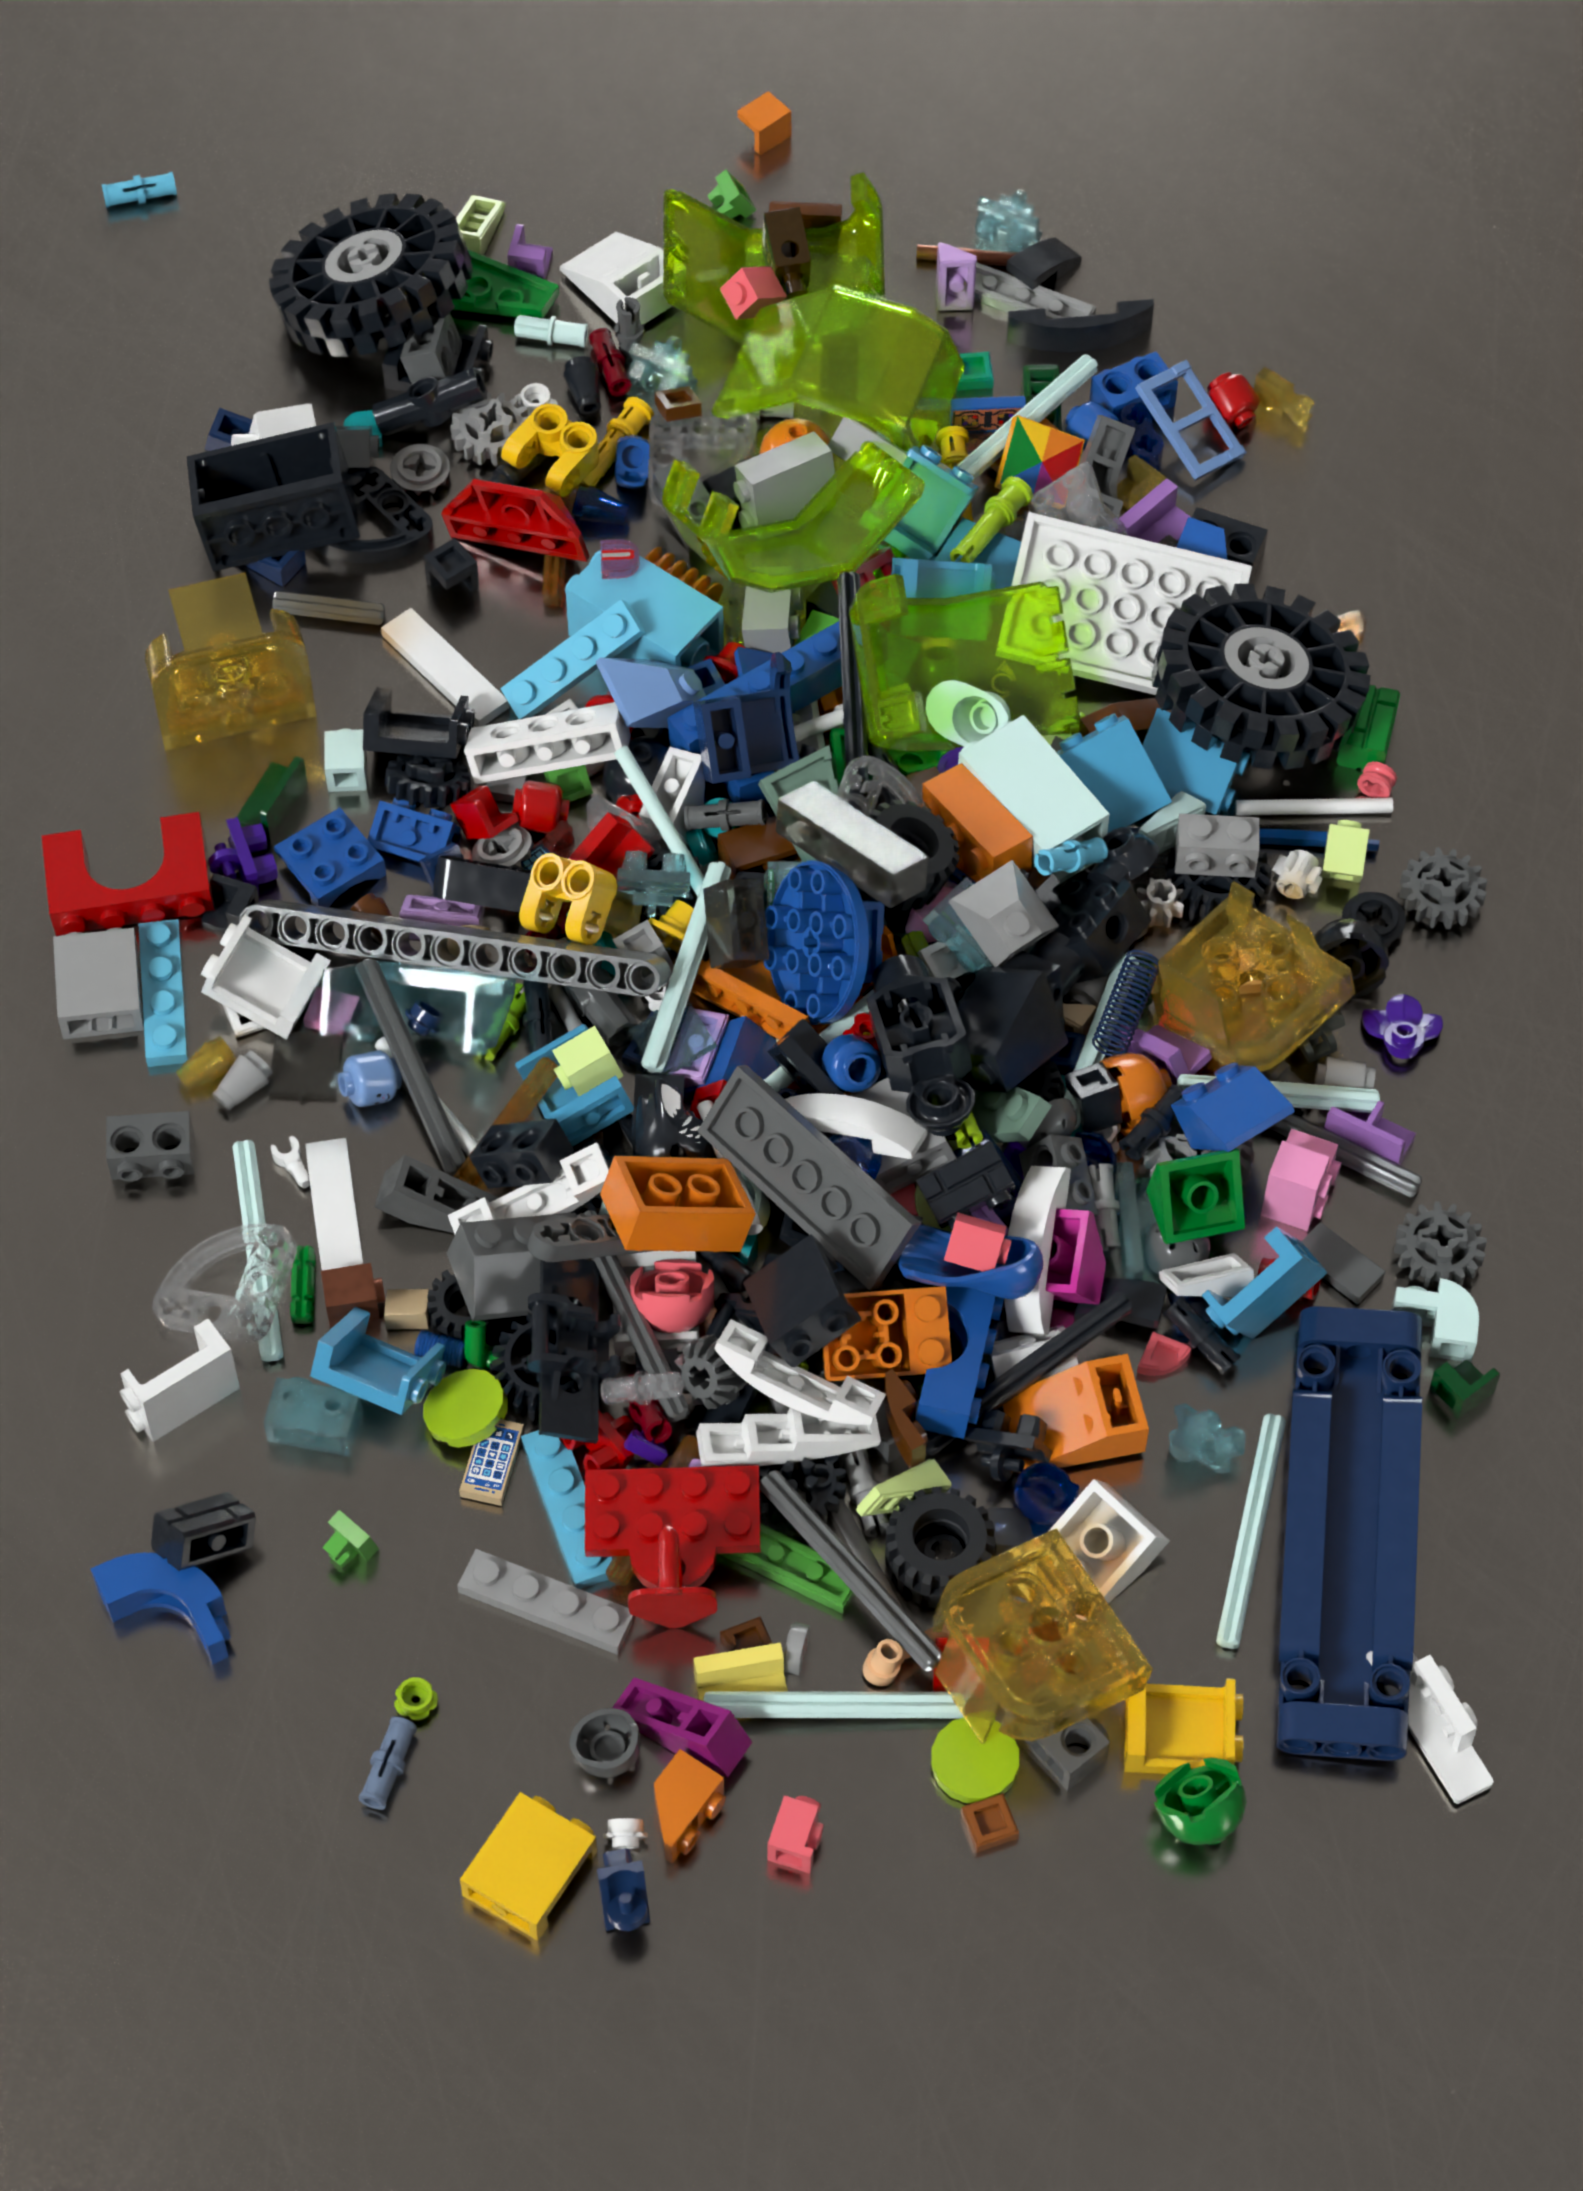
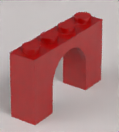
M200 812L160 817L164 847L162 865L158 872L147 882L129 889L108 888L91 878L87 849L81 830L42 835L49 915L56 936L67 935L72 932L82 933L104 928H120L124 925L162 921L163 919L182 916L196 917L205 913V911L214 910L206 839Z

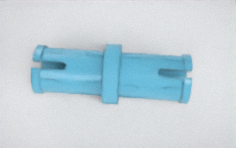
M173 172L145 178L135 175L133 180L107 185L102 184L106 207L134 201L143 204L146 203L145 199L172 194L177 195Z
M1094 837L1081 842L1068 840L1062 846L1039 850L1034 859L1035 867L1044 876L1059 871L1077 872L1084 865L1103 862V859L1107 858L1108 848L1105 841L1100 837Z

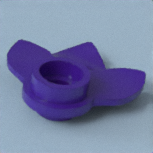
M1407 994L1393 996L1388 1001L1386 1010L1364 1009L1362 1012V1023L1368 1034L1383 1039L1387 1051L1392 1056L1400 1059H1409L1416 1056L1423 1047L1424 1041L1437 1038L1443 1029V1020L1440 1015L1423 1014L1419 1001Z

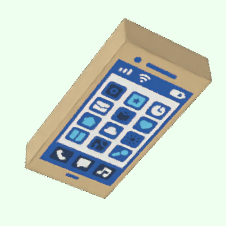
M500 1419L495 1425L497 1430L490 1437L473 1445L459 1490L460 1497L502 1506L521 1444V1436L524 1434V1424Z

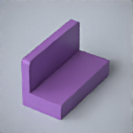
M1166 478L1116 520L1115 533L1172 547L1177 545L1187 519L1190 517L1176 506L1178 486Z
M1120 1025L1121 1027H1124L1125 1029L1131 1030V1029H1130L1129 1027H1127V1026ZM1154 1025L1148 1032L1137 1028L1127 1051L1140 1053L1155 1062L1159 1070L1166 1069L1174 1085H1177L1179 1075H1194L1212 1058L1209 1049L1159 1025ZM1115 1029L1116 1031L1124 1035H1128V1033ZM1115 1035V1037L1120 1038L1121 1040H1126L1123 1037Z

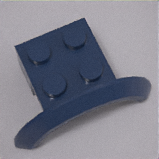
M780 652L773 653L771 657L769 690L693 702L705 781L715 784L751 778V774L783 769L800 760L791 710L790 676L792 667L791 662Z

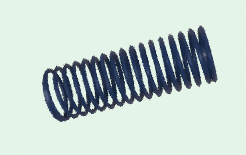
M1132 950L1126 954L1116 983L1113 986L1114 988L1103 1011L1101 1021L1098 1023L1092 1039L1093 1046L1099 1052L1107 1056H1114V1054L1107 1053L1098 1048L1095 1040L1102 1048L1118 1054L1127 1053L1128 1047L1131 1045L1130 1042L1133 1040L1132 1036L1135 1034L1143 1014V1009L1146 1007L1145 1004L1148 1002L1147 999L1150 997L1152 987L1161 968L1160 961L1153 954L1142 950ZM1139 952V953H1143V954H1146V955H1141V954H1131V955H1130V953ZM1138 956L1151 960L1157 965V969L1148 962L1129 959V957ZM1133 962L1143 963L1145 965H1148L1152 969H1147L1145 967L1136 965ZM1130 967H1134L1139 971L1132 970ZM1127 972H1132L1133 974H1135V975H1137V976H1139V977L1149 979L1150 982H1147V981H1145V980H1143V979H1141V978H1139V977L1132 976V975H1130V974L1127 973ZM1142 972L1150 973L1152 976H1147ZM1126 978H1131L1136 982L1146 984L1148 987H1144L1141 984H1138L1133 981H1128ZM1124 983H1128V984L1132 985L1133 987H1136V988H1139V989H1143V990H1145L1146 992H1141V991L1138 990V989H1135V988H1133V987L1126 986ZM1121 988H1125L1133 993L1140 994L1144 998L1138 997L1137 995L1132 994L1130 992H1125ZM1120 994H1124L1130 998L1140 1000L1142 1003H1137L1132 999L1122 997ZM1117 999H1122L1123 1001H1125V1002H1127V1003H1130V1004H1133V1005H1137L1139 1008H1134L1133 1006H1131V1005H1129V1004H1126V1003H1122V1002L1118 1001ZM1115 1004L1121 1005V1006H1123L1124 1008H1127V1009H1130V1010H1134V1011L1137 1012V1014L1132 1013V1012H1130V1011H1128V1010H1126V1009H1123V1008H1118ZM1113 1010H1118L1123 1014L1133 1016L1135 1019H1131L1123 1014L1116 1013ZM1111 1015H1115L1123 1020L1130 1021L1133 1024H1128L1120 1019H1115ZM1109 1021H1114V1022H1116V1023H1118V1024H1120V1025L1127 1026V1027H1129L1131 1030L1125 1029L1124 1027H1121V1026L1116 1025V1024H1112V1023L1109 1022ZM1107 1026H1112L1117 1030L1128 1033V1035H1124L1116 1030L1109 1029ZM1104 1031L1111 1032L1112 1034L1123 1037L1126 1040H1121L1120 1038H1117L1115 1036L1108 1035ZM1097 1038H1100L1110 1046L1124 1048V1051L1110 1049L1100 1043ZM1104 1038L1110 1039V1040H1112V1041H1115V1042H1117V1043L1120 1044V1045L1113 1044V1043H1111V1042L1105 1040Z

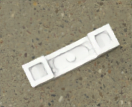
M825 1093L804 1094L785 1099L819 1131L871 1139L873 1153L913 1159L928 1135L926 1129L916 1124L907 1115L866 1099Z
M346 1138L305 1143L321 1269L328 1270L364 1264Z
M595 1143L560 1160L562 1170L553 1183L525 1185L492 1202H489L484 1197L447 1215L454 1234H456L461 1222L564 1214L577 1209L601 1192L607 1177L609 1167L599 1144Z
M1031 1166L1017 1196L1008 1236L1025 1238L1035 1242L1043 1255V1270L1037 1285L1027 1296L1017 1299H1004L1009 1332L1049 1335L1054 1294L1045 1291L1056 1209H1066L1070 1168Z
M730 1319L714 1349L733 1371L754 1388L787 1407L816 1418L855 1425H869L872 1423L886 1396L885 1393L848 1375L842 1386L839 1387L798 1366L791 1367L785 1360L764 1350L768 1342L765 1335Z

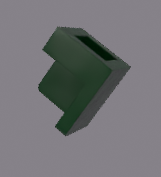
M1464 1360L1455 1368L1448 1362H1445L1434 1371L1429 1391L1459 1420L1495 1392L1500 1373L1493 1368L1483 1375L1469 1360Z

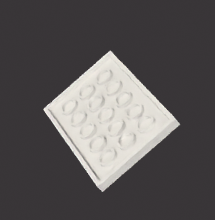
M1029 512L995 657L1156 695L1158 688L1152 687L1151 673L1154 666L1153 662L1164 627L1175 608L1180 609L1183 600L1195 593L1203 598L1207 588L1223 585L1231 596L1235 583H1249L1252 566Z

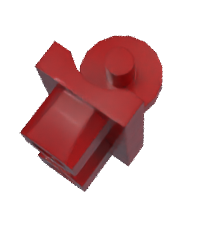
M599 1411V1441L597 1444L559 1438L567 1449L574 1450L583 1444L588 1448L590 1452L585 1455L583 1461L585 1470L626 1469L628 1463L635 1455V1453L624 1447V1442L634 1427V1422L627 1415L614 1419L609 1412L602 1414Z

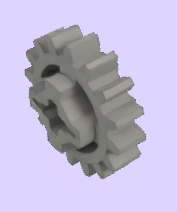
M488 392L486 400L459 409V413L452 414L451 436L452 440H455V449L457 451L464 450V457L467 460L477 456L479 465H482L486 459H491L494 466L498 465V458H502L501 453L506 440L528 418L526 406L519 407L517 398H513L509 402L505 401V393H500L497 399H494Z

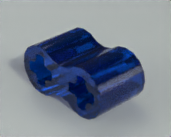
M1131 403L1126 405L1120 413L1121 423L1136 428L1127 451L1129 454L1128 471L1135 479L1149 481L1156 478L1161 471L1164 443L1161 436L1153 430L1154 417L1147 406L1142 403Z

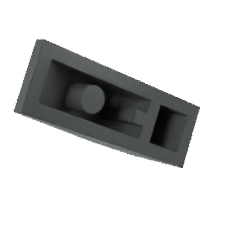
M404 1155L385 1171L374 1207L410 1224L454 1233L447 1215L484 1197L489 1202L499 1197Z

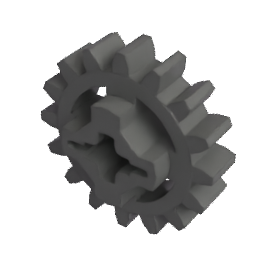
M1436 847L1434 856H1429L1423 850L1420 852L1418 861L1410 859L1407 869L1402 871L1399 898L1406 899L1404 906L1406 911L1417 910L1416 921H1420L1424 917L1429 918L1431 928H1434L1437 922L1441 921L1446 929H1451L1452 921L1454 920L1464 926L1467 923L1468 915L1476 918L1480 906L1484 905L1487 894L1485 892L1487 879L1480 877L1482 867L1480 865L1470 867L1471 856L1469 855L1462 859L1456 858V849H1452L1449 855H1443L1440 847Z
M1435 1201L1432 1211H1428L1421 1204L1418 1205L1416 1216L1409 1212L1405 1215L1403 1225H1399L1397 1228L1394 1253L1400 1255L1398 1263L1400 1268L1411 1267L1409 1279L1414 1280L1418 1276L1424 1277V1287L1428 1288L1432 1281H1438L1439 1283L1440 1278L1452 1280L1462 1286L1465 1276L1471 1279L1476 1276L1478 1266L1482 1267L1486 1253H1484L1487 1238L1479 1237L1482 1230L1481 1223L1469 1224L1472 1213L1468 1211L1460 1216L1456 1214V1204H1452L1448 1211L1442 1210L1439 1201Z

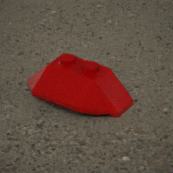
M473 479L441 513L452 538L587 562L590 557L583 536L561 497L545 491Z

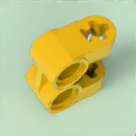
M543 404L535 408L531 415L506 440L501 457L515 468L522 469L538 453L545 456H558L559 459L553 464L547 474L545 485L558 495L565 497L596 468L599 462L597 434L590 424L568 420L566 411L561 406Z
M546 853L535 861L531 869V876L520 908V923L527 930L547 933L554 927L562 903L572 902L565 924L566 935L571 941L593 945L600 939L612 902L616 896V879L613 874L586 861H575L560 857L554 853Z

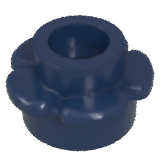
M416 1000L412 1008L410 1007L405 1010V1014L409 1019L407 1025L414 1032L422 1036H427L429 1032L434 1034L440 1032L441 1029L438 1026L444 1016L431 1004L422 1000Z

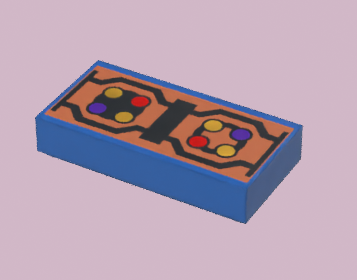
M1025 396L951 399L949 425L963 427L968 432L997 431L1026 405Z

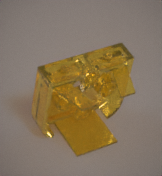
M245 573L168 590L184 651L173 655L169 638L163 633L151 642L145 652V665L156 719L165 751L316 716L308 655L299 625L295 617L288 612L271 608L269 614L274 632L262 633Z
M1234 881L1231 883L1229 896L1159 959L1157 963L1160 971L1152 987L1151 995L1157 1018L1168 1030L1209 1049L1212 1058L1223 1066L1236 1062L1241 1066H1255L1262 1072L1272 1069L1284 1061L1355 994L1351 968L1319 949L1308 926L1290 915H1287L1286 919L1292 931L1253 908L1255 894ZM1252 980L1263 981L1260 989L1261 996L1255 998L1240 996L1239 988L1244 983Z
M1057 1528L956 1575L948 1581L933 1616V1632L942 1631L944 1623L950 1632L935 1674L981 1744L986 1743L1000 1706L1006 1711L999 1732L1013 1739L1034 1741L1049 1737L1143 1691L1153 1671L1147 1659ZM1015 1597H1021L1025 1599L1027 1603L1021 1602L1017 1600ZM1076 1615H1081L1085 1617L1088 1621L1081 1620ZM1037 1617L1052 1639L1055 1637V1619H1057L1058 1632L1062 1639L1055 1642L1044 1641L1032 1632L1030 1624ZM1001 1649L1009 1650L1015 1656L1007 1655ZM1062 1667L1069 1668L1073 1670L1076 1674H1070L1066 1672Z

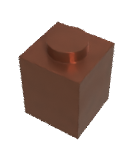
M371 1263L321 1271L330 1327H334L355 1306L370 1312L369 1321L380 1319L378 1303L386 1302L382 1277L373 1278Z

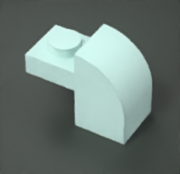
M1440 1278L1437 1292L1427 1291L1418 1286L1396 1287L1391 1310L1415 1313L1422 1318V1326L1432 1327L1429 1357L1462 1362L1464 1360L1472 1361L1478 1338L1479 1311L1476 1302L1467 1290L1457 1283Z

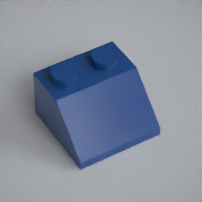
M1236 1062L1218 1069L1214 1073L1216 1078L1206 1084L1201 1082L1186 1088L1181 1093L1183 1098L1171 1104L1191 1149L1224 1150L1227 1152L1295 1112L1292 1104L1255 1066H1241Z

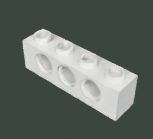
M615 702L471 728L464 752L474 783L480 784L617 759L614 755L615 751L629 745L631 733Z

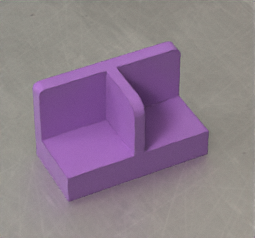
M1380 1100L1371 1113L1347 1112L1331 1107L1327 1113L1324 1129L1398 1165H1401L1416 1136V1133L1383 1118L1382 1114L1385 1103Z

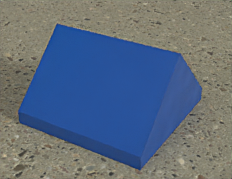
M747 1016L728 1021L705 1084L685 1088V1098L693 1100L695 1091L699 1087L722 1079L728 1082L736 1067L740 1065H748L764 1080L780 1066L767 1052L777 1043L776 1040Z

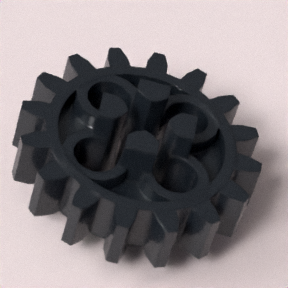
M838 1455L812 1460L804 1457L800 1463L801 1484L803 1487H806L805 1501L827 1523V1510L838 1513L840 1510L839 1499L845 1498L846 1485L842 1483L846 1480L845 1469L838 1468ZM787 1461L785 1464L760 1466V1483L766 1475L776 1470L798 1492V1484L796 1480H793V1463ZM816 1477H824L827 1481L818 1483V1478ZM760 1490V1512L764 1513L772 1510V1523H778L782 1518H785L784 1515ZM787 1520L788 1529L793 1530V1525Z

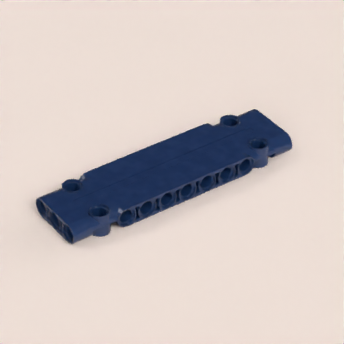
M1315 1306L1305 1308L1299 1314L1295 1389H1293L1279 1645L1281 1669L1277 1747L1286 1753L1384 1761L1399 1760L1407 1755L1410 1672H1412L1414 1651L1422 1429L1420 1380L1423 1321L1419 1315L1412 1312ZM1317 1368L1324 1371V1373L1314 1375L1307 1372V1370ZM1403 1373L1408 1375L1410 1378L1400 1380L1396 1379L1392 1375ZM1372 1651V1666L1366 1658L1367 1653ZM1295 1680H1303L1310 1684V1687L1298 1690L1291 1687L1290 1683ZM1384 1685H1390L1397 1688L1399 1693L1394 1696H1387L1382 1694L1379 1689Z

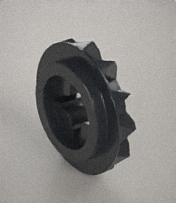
M1363 892L1355 895L1345 904L1341 919L1354 918L1367 922V919L1371 920L1381 913L1379 925L1375 924L1372 927L1380 933L1387 948L1392 941L1401 938L1406 924V916L1401 905L1394 898L1380 892Z

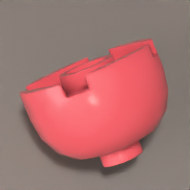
M682 1259L660 1260L654 1262V1270L643 1273L642 1266L636 1269L630 1276L633 1301L655 1331L669 1334L690 1331L703 1323L713 1308L714 1274L710 1269L708 1274L702 1272V1265L698 1262Z

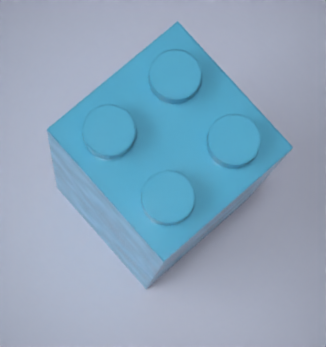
M613 540L604 550L630 549ZM599 550L592 557L590 564L580 574L572 576L566 585L569 636L575 634L619 600H625L630 605L646 634L613 658L649 659L688 667L701 662L706 656L718 655L724 647L723 606L635 552L633 559L602 560V550Z

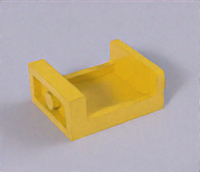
M1129 1672L1125 1691L1124 1772L1168 1774L1186 1763L1190 1764L1191 1769L1205 1766L1203 1759L1206 1758L1227 1760L1233 1765L1235 1762H1242L1243 1735H1235V1721H1242L1243 1694H1235V1679H1226L1224 1687L1147 1684L1146 1673Z
M520 1792L460 1878L462 1896L539 1941L548 1927V1914L586 1858L593 1859L597 1853L596 1836H594L593 1830L581 1820L572 1818L569 1821L557 1814L555 1807L542 1797L534 1796L530 1798Z

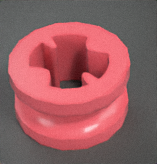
M1373 761L1365 765L1363 774L1358 778L1357 785L1362 793L1368 797L1387 798L1391 793L1392 787L1397 782V775L1386 764Z

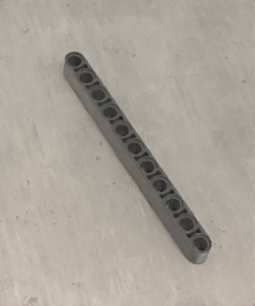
M273 899L263 900L245 908L239 919L240 923L244 915L251 917L252 920L249 927L252 930L281 945L639 997L649 996L663 988L668 983L671 975L667 961L656 954ZM259 911L263 912L268 918L269 925L267 929L263 928L258 921ZM297 916L301 917L306 923V934H302L297 930L295 925ZM334 922L339 923L343 927L345 932L343 940L334 934ZM372 927L377 928L383 936L382 945H378L373 941L371 937ZM410 933H414L419 937L421 941L420 951L411 947L409 943ZM448 938L454 939L458 943L460 948L458 957L449 952L447 948ZM487 943L497 949L499 956L497 962L491 961L487 957L485 951ZM525 949L531 950L536 955V968L526 963L524 959ZM564 955L571 956L576 963L575 973L568 972L564 968ZM603 960L610 962L614 966L616 973L614 979H610L603 974L601 968ZM642 966L649 967L653 971L655 976L653 985L643 981L640 974Z

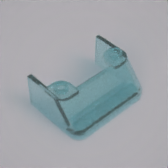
M378 961L410 1035L422 1036L414 1032L407 1025L409 1019L405 1014V1010L410 1007L412 1008L416 1000H422L434 1006L444 1016L438 1026L441 1029L438 1034L429 1032L427 1036L422 1037L455 1040V1044L463 1046V1053L485 1055L489 1048L496 1047L515 995V978L432 966ZM358 963L323 970L319 1035L328 1036L341 1032H350L351 1039L374 1041L376 1034L383 1033L355 971Z

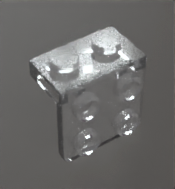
M1088 462L1081 463L1048 486L1038 490L1033 495L1032 501L1028 504V509L1031 513L1127 535L1125 525L1104 504L1094 469Z

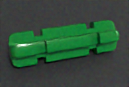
M296 1246L292 1250V1302L290 1303V1316L294 1324H310L314 1320V1268L316 1254L312 1246Z

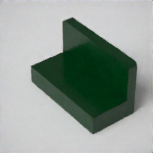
M296 755L288 767L273 761L270 763L236 816L241 827L262 823L267 841H272L308 784L304 758Z

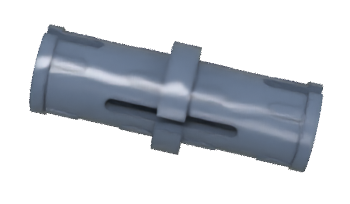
M391 1717L380 1749L372 1754L370 1759L372 1768L358 1797L361 1803L373 1809H385L397 1775L403 1774L406 1767L404 1757L413 1735L417 1731V1726L402 1717Z

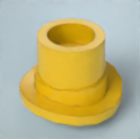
M676 900L659 920L651 917L648 920L662 941L663 946L667 949L669 947L676 953H679L694 909L683 901Z

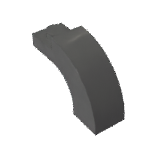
M1097 415L1086 448L1081 453L1068 503L1069 515L1073 523L1113 532L1124 503L1117 497L1118 478L1136 428L1106 416Z

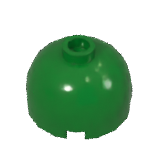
M1206 1758L1203 1759L1205 1766L1191 1769L1189 1763L1183 1764L1165 1775L1156 1786L1154 1794L1157 1801L1154 1804L1159 1817L1167 1831L1182 1842L1193 1845L1217 1844L1232 1834L1242 1822L1247 1803L1245 1790L1236 1766L1227 1760Z

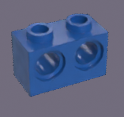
M1157 351L1143 357H1135L1130 362L1115 368L1105 369L1092 376L1089 401L1099 403L1115 414L1121 423L1126 425L1151 416V412L1135 387L1139 383L1169 368ZM1177 379L1153 391L1164 410L1175 406L1178 387Z

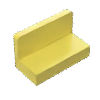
M781 1642L693 1658L694 1678L698 1698L703 1701L704 1694L707 1691H788L784 1676V1656Z

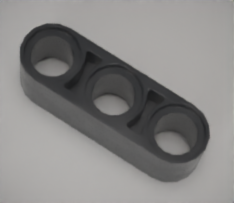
M438 856L432 896L520 913L531 870L459 857Z

